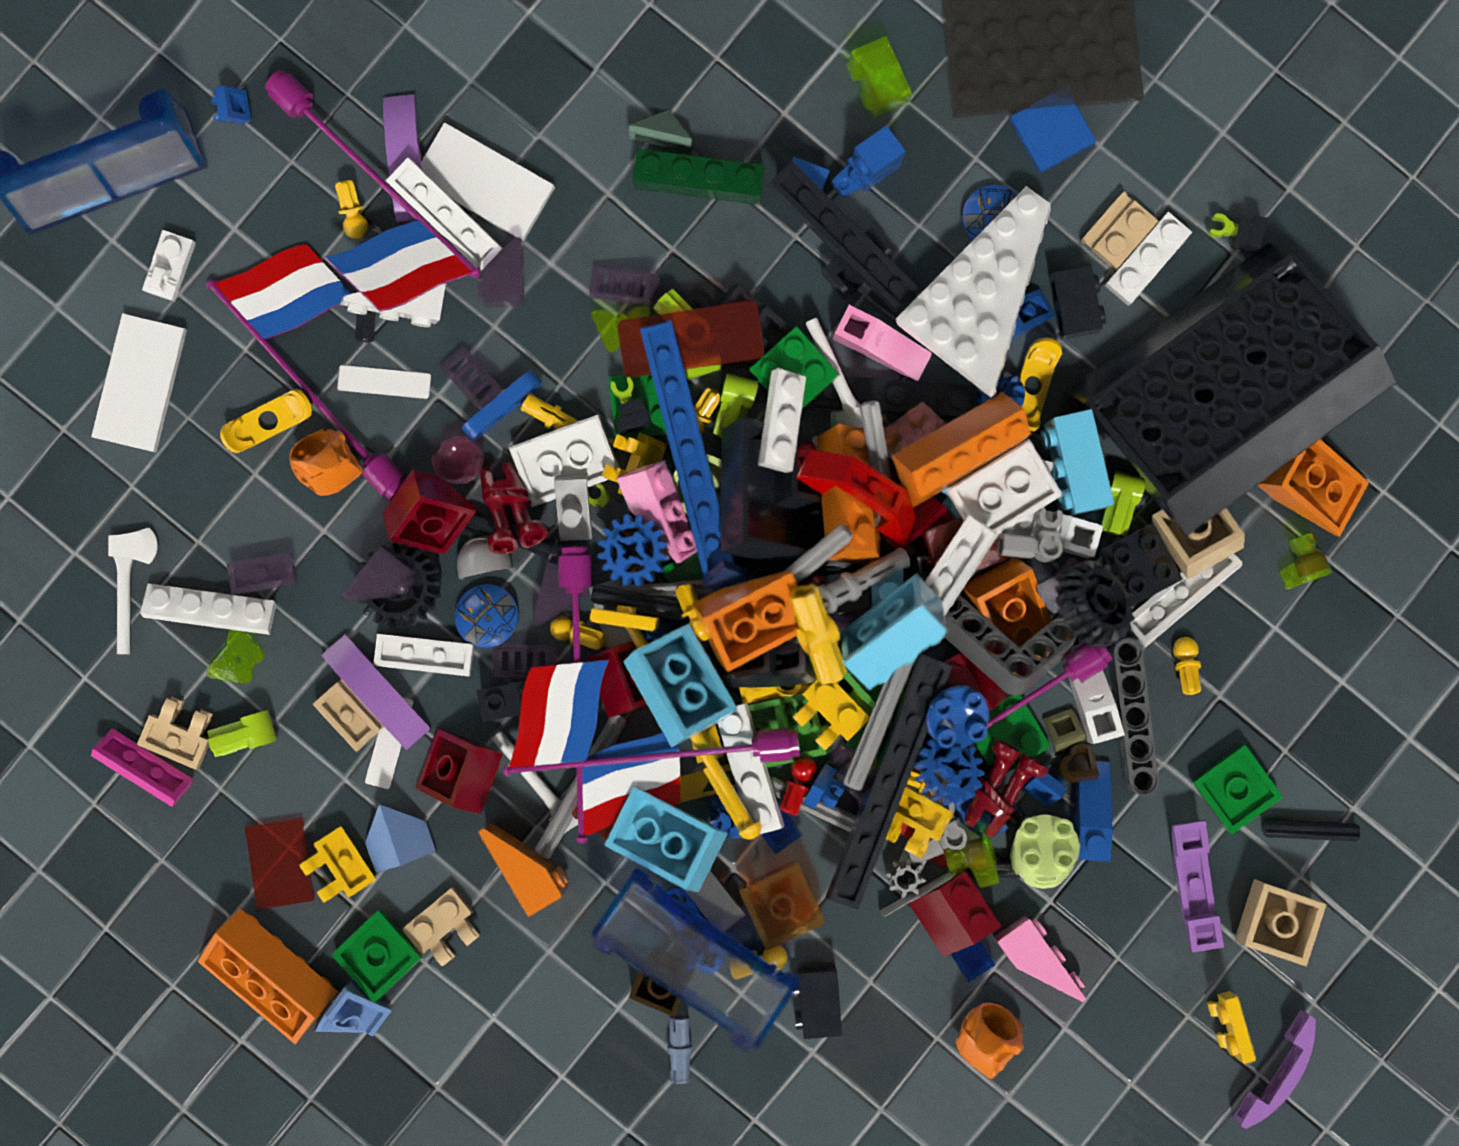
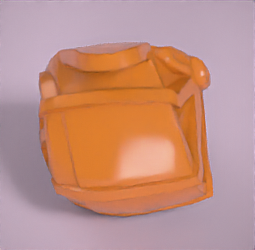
M322 428L298 441L289 453L291 469L296 478L319 496L332 495L341 491L362 474L363 469L346 444L343 432L327 429L325 431Z
M983 1003L973 1008L965 1016L956 1038V1045L965 1061L986 1077L993 1079L999 1071L1004 1069L1015 1054L1017 1055L1023 1050V1033L1021 1030L1024 1028V1025L1007 1008L995 1003Z

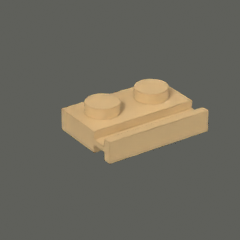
M1123 191L1083 237L1081 242L1089 246L1092 252L1116 271L1157 224L1158 220L1136 201L1131 200L1127 193Z
M342 679L313 703V706L356 752L384 728L382 723Z

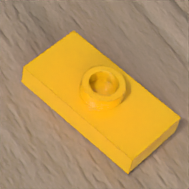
M617 605V611L592 608L590 616L592 622L656 631L659 628L660 622L659 617L636 614L637 608Z

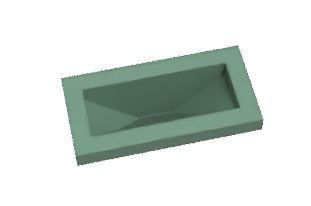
M670 110L629 126V137L632 140L684 152H692V138Z

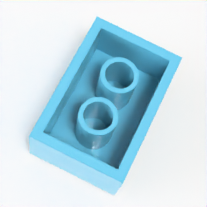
M1092 409L1055 417L1044 424V431L1040 432L1042 445L1045 450L1049 449L1051 462H1053L1051 476L1056 480L1057 486L1063 494L1056 499L1058 510L1064 511V515L1074 516L1115 505Z
M916 574L841 631L843 664L869 690L877 684L886 682L895 670L903 664L908 665L913 662L922 650L929 645H935L940 642L945 633L948 632L942 600Z
M689 624L637 649L624 661L671 748L724 720L737 710Z

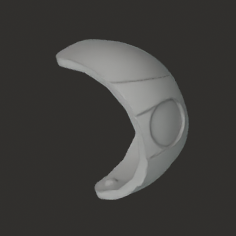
M488 535L470 538L463 544L457 556L458 577L463 579L481 573L511 569L513 564L510 554L492 553L487 544Z

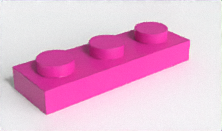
M113 728L92 749L91 756L171 807L176 804L192 784L193 779L137 745V743Z

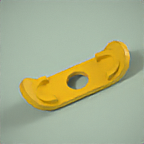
M1039 338L1030 345L1019 375V380L1023 383L1024 388L1025 381L1030 376L1038 378L1041 382V389L1036 395H1031L1025 390V399L1022 407L1024 408L1030 431H1036L1040 426L1041 412L1054 369L1062 355L1061 344L1051 338Z
M293 389L223 425L220 430L221 440L231 452H243L308 419L312 414L310 402L301 390ZM265 411H271L277 416L278 423L272 430L264 429L259 423V417Z

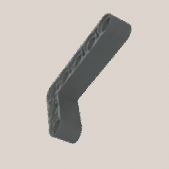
M929 576L920 578L925 582ZM958 595L948 610L949 612L945 615L948 632L945 633L944 637L1003 691L1011 695L1024 693L1062 661L1064 656L1070 652L1077 635H1070L1069 626L1063 625V617L1056 618L1019 648L961 595Z

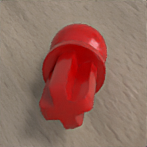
M800 756L792 762L791 773L794 779L793 781L786 780L785 783L788 784L781 804V810L788 814L797 815L799 813L805 793L811 789L805 786L806 781L811 780L815 776L817 771L816 764L812 758Z

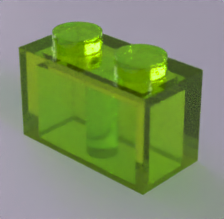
M886 36L851 51L850 63H847V68L854 82L859 81L863 90L860 92V97L866 110L871 109L874 117H877L909 103L912 92Z

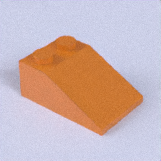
M1320 439L1257 486L1275 501L1331 534L1341 536L1369 482Z
M1016 557L967 582L962 589L965 600L1019 648L1051 622L1033 569Z
M790 570L722 588L692 604L716 658L727 672L797 636L796 630L799 628L789 596L798 586Z
M493 823L486 825L478 831L528 917L563 897L568 889L566 883L569 880L560 865L555 867L551 860L538 855L534 849Z

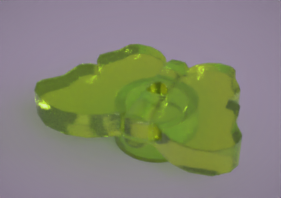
M639 306L630 311L626 316L620 313L616 317L608 311L594 310L591 312V318L596 324L597 331L601 334L600 339L608 352L613 353L620 347L627 346L631 350L636 351L642 347L643 342L640 328L647 327V320L651 311L647 306ZM624 328L625 332L621 333L619 330Z
M230 629L227 636L228 649L223 652L224 658L210 665L207 676L210 679L231 680L234 683H250L254 676L252 669L255 667V664L263 661L265 654L259 645L252 642V638L244 631ZM237 657H240V658H241V662H240V663L237 662V660H236Z

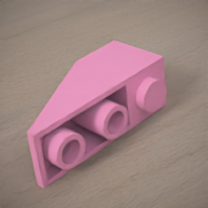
M851 305L848 306L833 337V340L914 381L919 380L932 355L930 351L884 322Z
M665 461L635 468L617 478L627 506L636 518L638 515L645 516V525L650 520H654L657 522L654 531H665L660 540L670 544L669 547L664 549L676 563L682 562L697 552L693 533Z
M1023 915L994 936L999 946L1017 969L1082 1002L1086 1000L1081 992L1085 988L1084 984L1074 971L1070 974L1067 973L1062 965L1066 959L1055 945L1050 948L1043 937L1047 933L1036 918L1031 921L1026 915Z

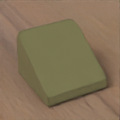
M1073 708L1043 718V723L1057 755L1071 750L1072 746L1077 743H1086L1085 732Z

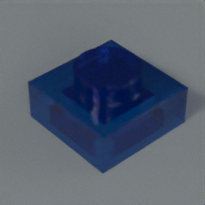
M782 810L780 813L784 827L761 834L775 854L803 835L789 814Z
M981 941L950 954L968 982H971L995 966L994 961Z

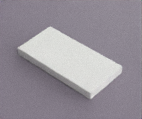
M445 122L421 161L422 170L458 205L523 242L555 189V186Z
M122 314L91 437L157 452L187 332L186 329Z

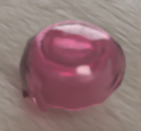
M456 436L442 441L439 451L432 456L431 461L434 473L449 483L456 485L469 483L479 475L484 463V454L481 447L468 437Z

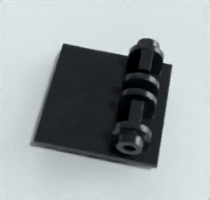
M1154 523L1138 529L1099 550L1105 564L1111 567V572L1119 573L1120 582L1126 583L1124 588L1127 593L1131 594L1129 602L1133 605L1183 580Z

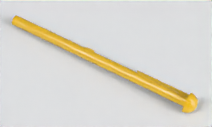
M625 627L637 649L649 644L641 629ZM701 732L690 737L696 749L710 748ZM701 755L700 757L706 765L703 771L739 830L738 834L744 839L756 838L762 829L761 821L753 822L715 755Z

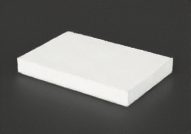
M599 414L509 447L523 486L528 491V498L532 501L530 503L532 507L556 499L554 479L557 476L587 475L588 487L608 480L602 477L606 464L617 469L620 468Z
M1030 439L945 490L964 522L969 515L974 516L998 534L1063 495Z

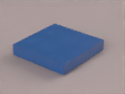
M1066 87L1009 118L1039 174L1096 143L1095 137Z

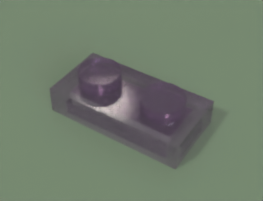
M290 552L227 563L232 595L298 584L293 553Z

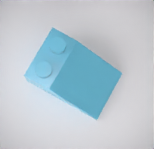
M633 786L605 846L686 890L699 892L728 833Z

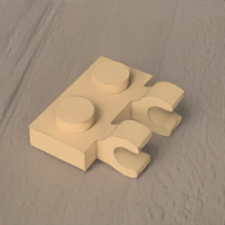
M171 697V699L166 698L160 715L151 714L148 716L137 745L197 770L200 768L209 747L208 737L203 734L208 728L213 714L203 709L195 711L189 729L174 723L183 707L184 701L175 697Z
M454 887L449 889L402 929L421 954L430 949L434 958L441 966H444L455 957L452 950L442 940L452 929H456L459 937L467 946L480 936L478 931L467 920V917L473 913L472 909Z

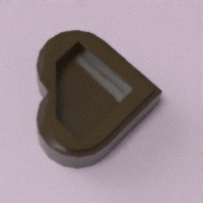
M1077 743L1072 746L1069 756L1064 757L1060 762L1059 774L1061 778L1067 782L1098 780L1099 772L1095 753L1090 745Z

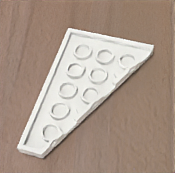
M1027 186L896 318L899 327L990 397L996 393V385L1001 369L1004 367L1005 356L1014 334L1020 306L1023 304L1025 290L1031 278L1038 247L1044 235V227L1048 222L1051 212V204Z

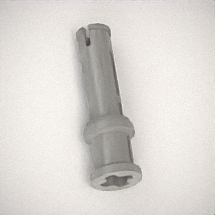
M899 547L853 574L842 573L839 575L838 580L827 586H818L826 612L829 614L836 611L837 606L848 600H857L861 595V591L908 567L910 559L906 551Z

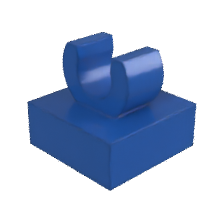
M225 85L214 89L215 97L211 99V104L217 105L218 115L213 116L214 120L245 124L251 121L246 90Z
M825 764L804 800V804L815 809L821 799L827 807H835L839 798L831 793L840 797L846 788L838 781H831L837 771L835 768Z
M1047 764L1046 766H1047V767L1049 768V770H1050V769H1051V765ZM1047 772L1041 778L1030 777L1022 790L1043 806L1049 808L1063 796L1067 787L1063 785L1065 780L1061 776L1055 779Z

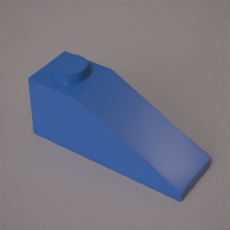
M1096 761L1099 772L1098 780L1076 782L1073 828L1080 844L1078 860L1111 862L1113 834L1111 762Z

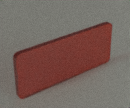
M754 301L621 320L617 325L624 374L630 378L652 375L640 328L670 320L672 321L684 370L755 360L764 356L758 306Z

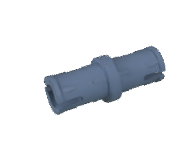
M681 1014L669 1017L670 1044L667 1045V1053L670 1055L671 1083L686 1084L691 1082L690 1054L693 1053V1045L690 1044V1016L688 1015L684 1016Z

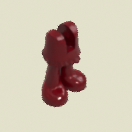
M511 461L502 463L504 471L503 480L495 481L490 467L480 471L482 499L490 507L495 525V531L489 535L487 544L489 550L497 554L513 553L518 549L517 540L511 529L505 507L512 509L520 543L523 548L537 545L548 535L547 528L543 522L531 520L526 507L532 501L527 497L528 491L523 486L519 474Z
M995 738L992 744V750L996 755L993 767L987 779L980 777L982 786L975 790L976 795L972 798L964 819V823L974 827L984 809L992 813L983 832L984 835L991 838L1012 817L1011 814L1015 811L1012 806L1028 779L1032 776L1041 778L1049 770L1047 766L1023 753L1003 792L999 794L997 790L1004 776L1021 752Z

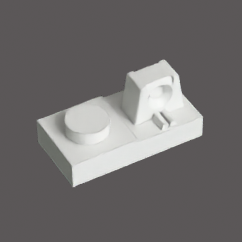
M162 230L142 290L175 302L196 242Z

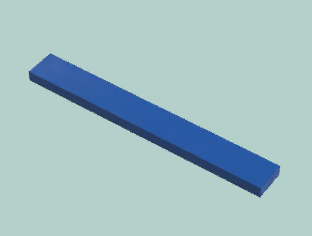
M670 320L640 328L700 564L705 577L722 559L734 563L731 554L721 553V511L672 321Z

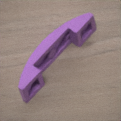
M415 94L383 98L384 133L389 177L407 157H410L422 169ZM393 199L397 223L416 221ZM412 207L421 217H423L414 207Z
M346 634L321 655L406 750L431 729Z
M1200 820L1172 825L1175 876L1190 951L1198 952L1223 948L1220 917L1215 910L1207 853H1210L1206 821Z
M1300 1010L1285 1033L1284 1037L1294 1043L1261 1097L1248 1091L1232 1118L1243 1128L1247 1129L1272 1114L1289 1097L1300 1081L1312 1053L1316 1031V1019L1306 1012Z

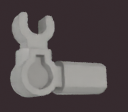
M1042 508L1037 511L1035 520L1040 527V531L1037 532V540L1034 536L1001 533L998 538V555L1023 558L1035 556L1041 562H1049L1058 558L1063 550L1060 533L1057 532V527L1063 521L1062 510L1053 512L1052 522H1049L1045 517L1046 509Z
M953 802L948 805V810L954 813L955 805ZM954 815L952 816L939 842L932 838L929 839L927 851L922 858L909 852L914 865L943 854V849L945 848L959 850L967 843V832L962 826L959 817L954 818Z

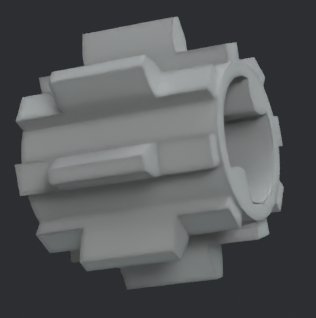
M907 856L905 862L901 863L893 859L894 870L886 871V877L892 880L889 885L890 891L901 890L902 898H905L907 892L910 891L918 895L917 885L926 882V877L920 875L919 872L923 868L922 863L917 865L911 864L910 856ZM905 870L915 874L914 878H908L907 883H902L897 879L898 875L902 876Z

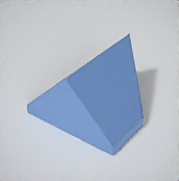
M379 804L365 841L375 873L404 865L437 851L427 821Z
M352 980L344 987L326 1011L314 1032L367 1033L373 1036L392 1010L381 1000L373 1003L355 981Z

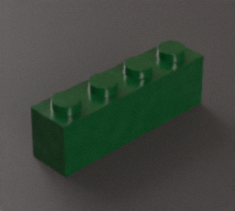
M637 149L633 183L634 188L637 190L760 205L764 165Z

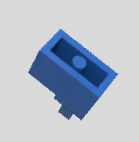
M886 125L855 147L853 156L847 160L846 167L831 181V185L842 199L860 189L866 192L901 166L906 151Z

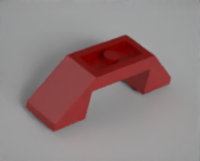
M818 450L808 451L797 475L799 480L823 495L838 487L881 515L876 528L878 531L902 546L906 544L916 519L907 490L855 456Z

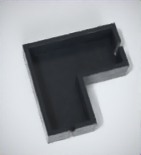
M742 417L722 429L721 553L790 566L825 537L822 497L798 491V437L793 471L785 473L760 466L758 461L764 422ZM826 560L814 571L831 574L852 565V563Z

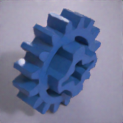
M624 515V524L614 519L612 523L615 529L604 528L603 532L608 538L606 541H598V545L605 547V552L598 554V558L606 559L607 561L602 567L603 571L613 570L612 580H618L622 576L623 585H630L632 578L636 586L643 585V577L648 581H654L653 571L663 572L665 570L659 564L660 561L669 560V556L663 554V549L669 547L670 544L660 540L665 531H654L657 522L650 520L645 525V516L641 515L637 516L635 522L631 515ZM628 529H639L632 537L622 534ZM651 540H652V543H653V546H654V554H653V555H652L651 552H650V546H649V543H650ZM626 544L637 545L636 550L641 557L630 556L632 551ZM614 546L617 548V560L614 557ZM634 564H640L641 566L646 567L645 569L639 572H628L629 569H632Z
M930 739L923 744L924 748L919 751L917 756L921 761L914 764L915 769L921 770V774L915 778L916 781H924L925 783L922 792L931 791L933 793L932 801L934 802L942 797L944 806L953 802L955 805H959L976 795L974 791L982 786V783L977 779L984 775V771L977 769V765L983 762L982 758L973 757L976 748H944L934 739ZM941 750V753L937 755V759H933L936 752ZM961 780H965L963 786L957 789V786L961 785Z

